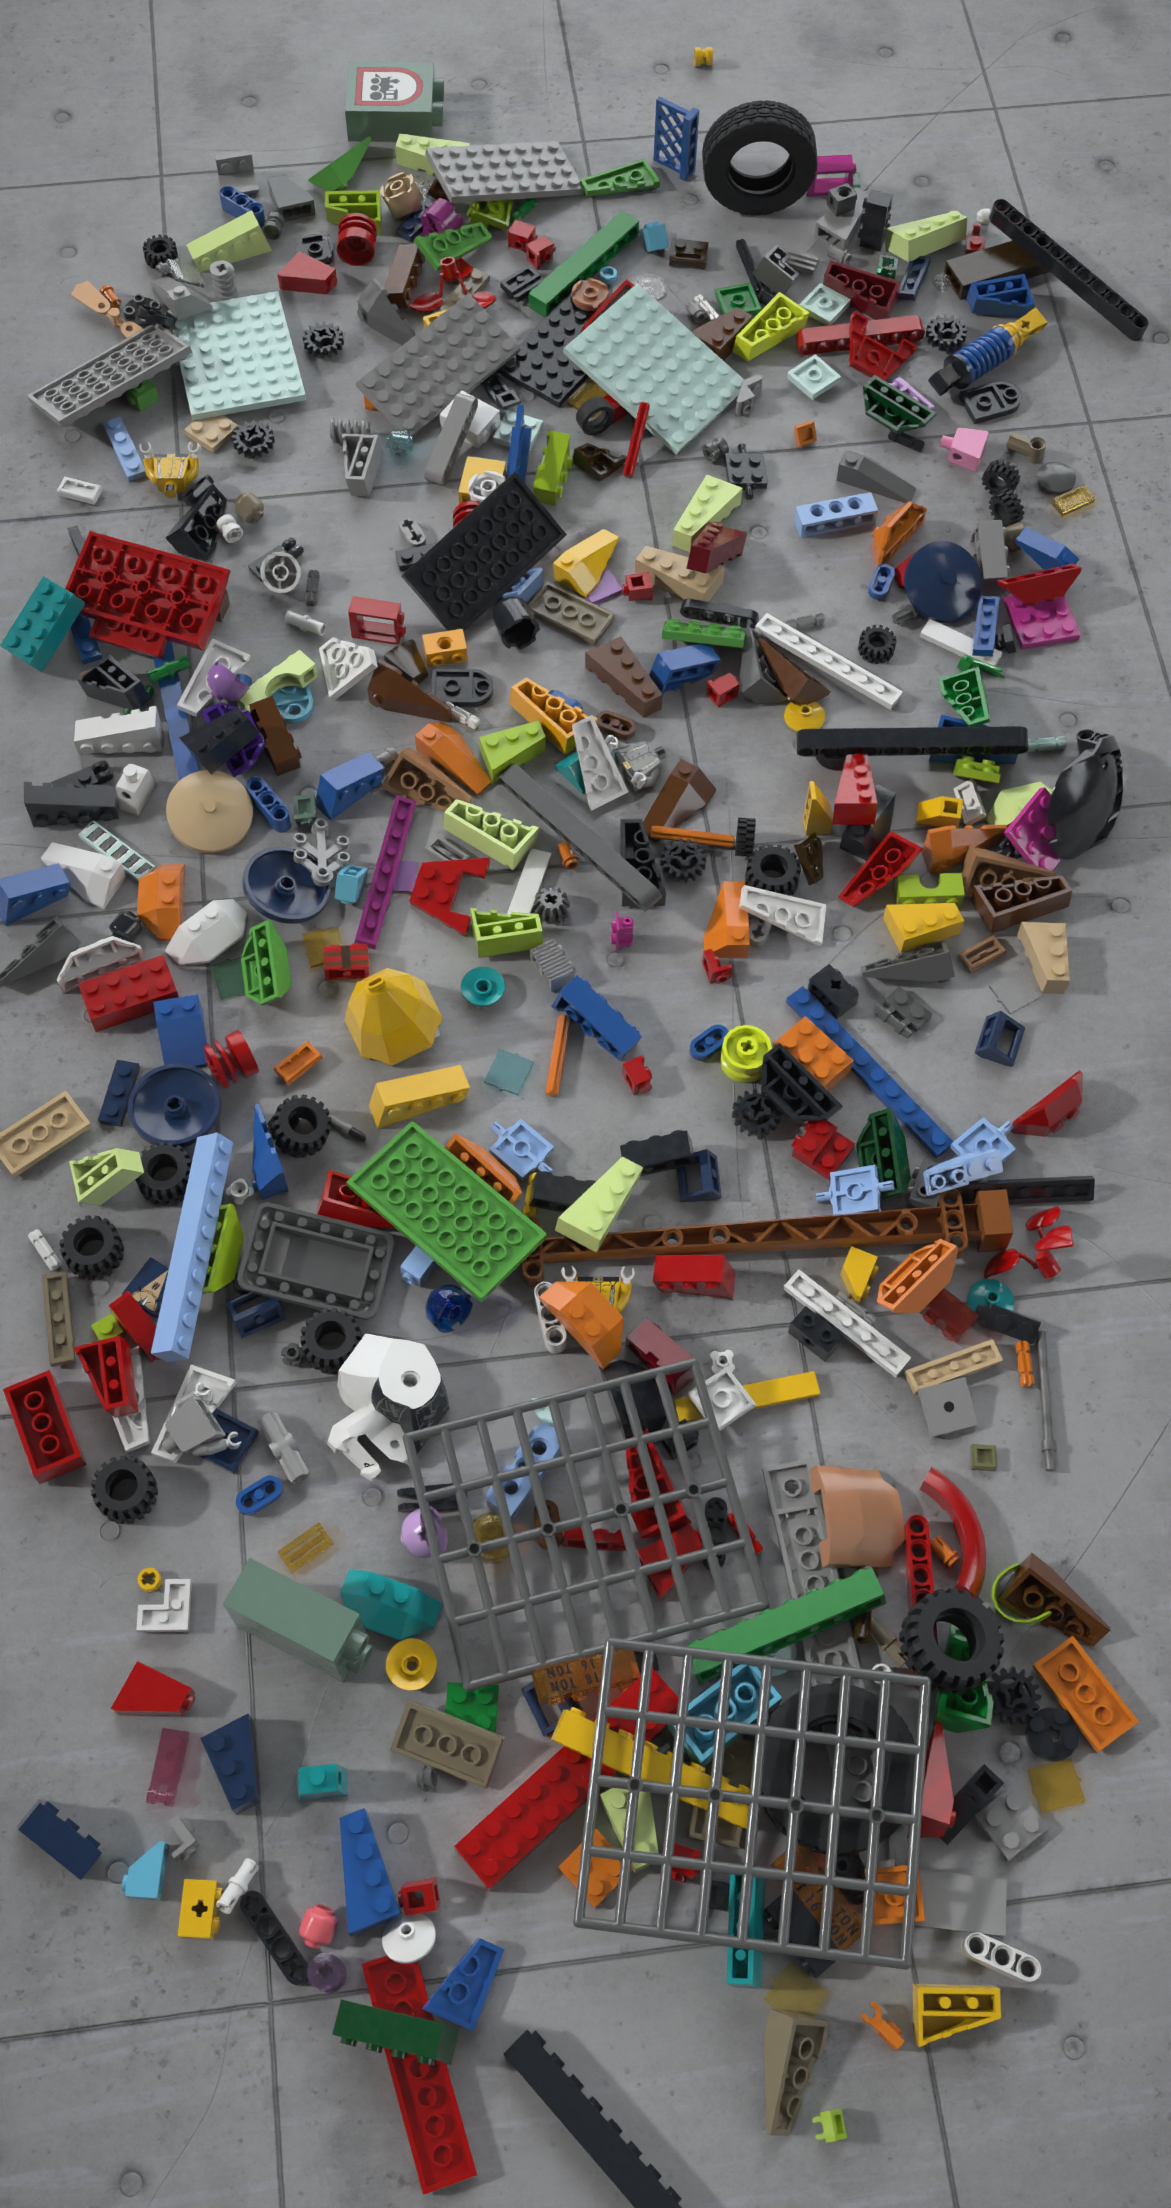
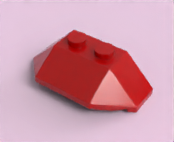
M1069 564L997 580V583L1017 600L1025 603L1027 606L1037 605L1038 601H1055L1057 597L1064 596L1082 570L1080 566Z
M1078 1070L1060 1086L1013 1121L1014 1128L1011 1132L1013 1134L1045 1137L1050 1132L1054 1134L1059 1131L1064 1125L1063 1122L1067 1119L1073 1120L1080 1113L1078 1109L1082 1103L1083 1073Z

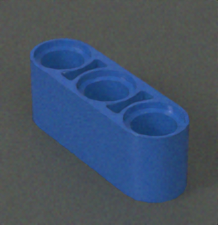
M224 186L219 190L221 206L225 212L238 218L252 210L260 228L264 226L265 216L261 203L231 186Z
M253 776L249 778L246 782V789L252 804L276 832L288 831L291 827L288 808L261 777Z

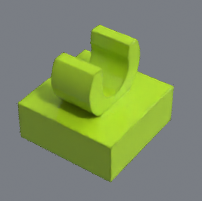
M841 2108L820 2112L821 2116L812 2119L813 2123L821 2122L824 2131L821 2134L815 2135L816 2139H825L826 2143L847 2139Z

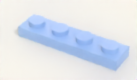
M121 416L102 422L128 482L146 477L144 465Z

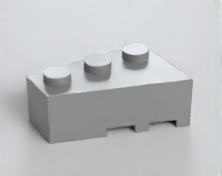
M342 434L345 479L350 494L352 496H370L384 453L379 435Z
M1002 520L978 521L970 535V541L975 542L976 549H973V556H977L982 586L998 585L997 580L1007 579L1010 576V567L1006 564L1008 548L1004 545L1006 528L1002 526Z

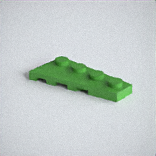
M645 158L580 179L587 197L660 187L659 178Z
M482 222L461 226L457 230L448 229L439 234L435 232L426 237L418 236L415 237L414 243L433 268L438 271L441 269L440 261L442 259L453 257L457 260L488 243L492 239V235Z

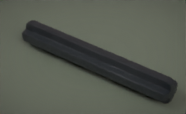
M743 238L736 241L737 251L754 292L758 296L760 290L765 286L752 274L756 269V265L746 241Z

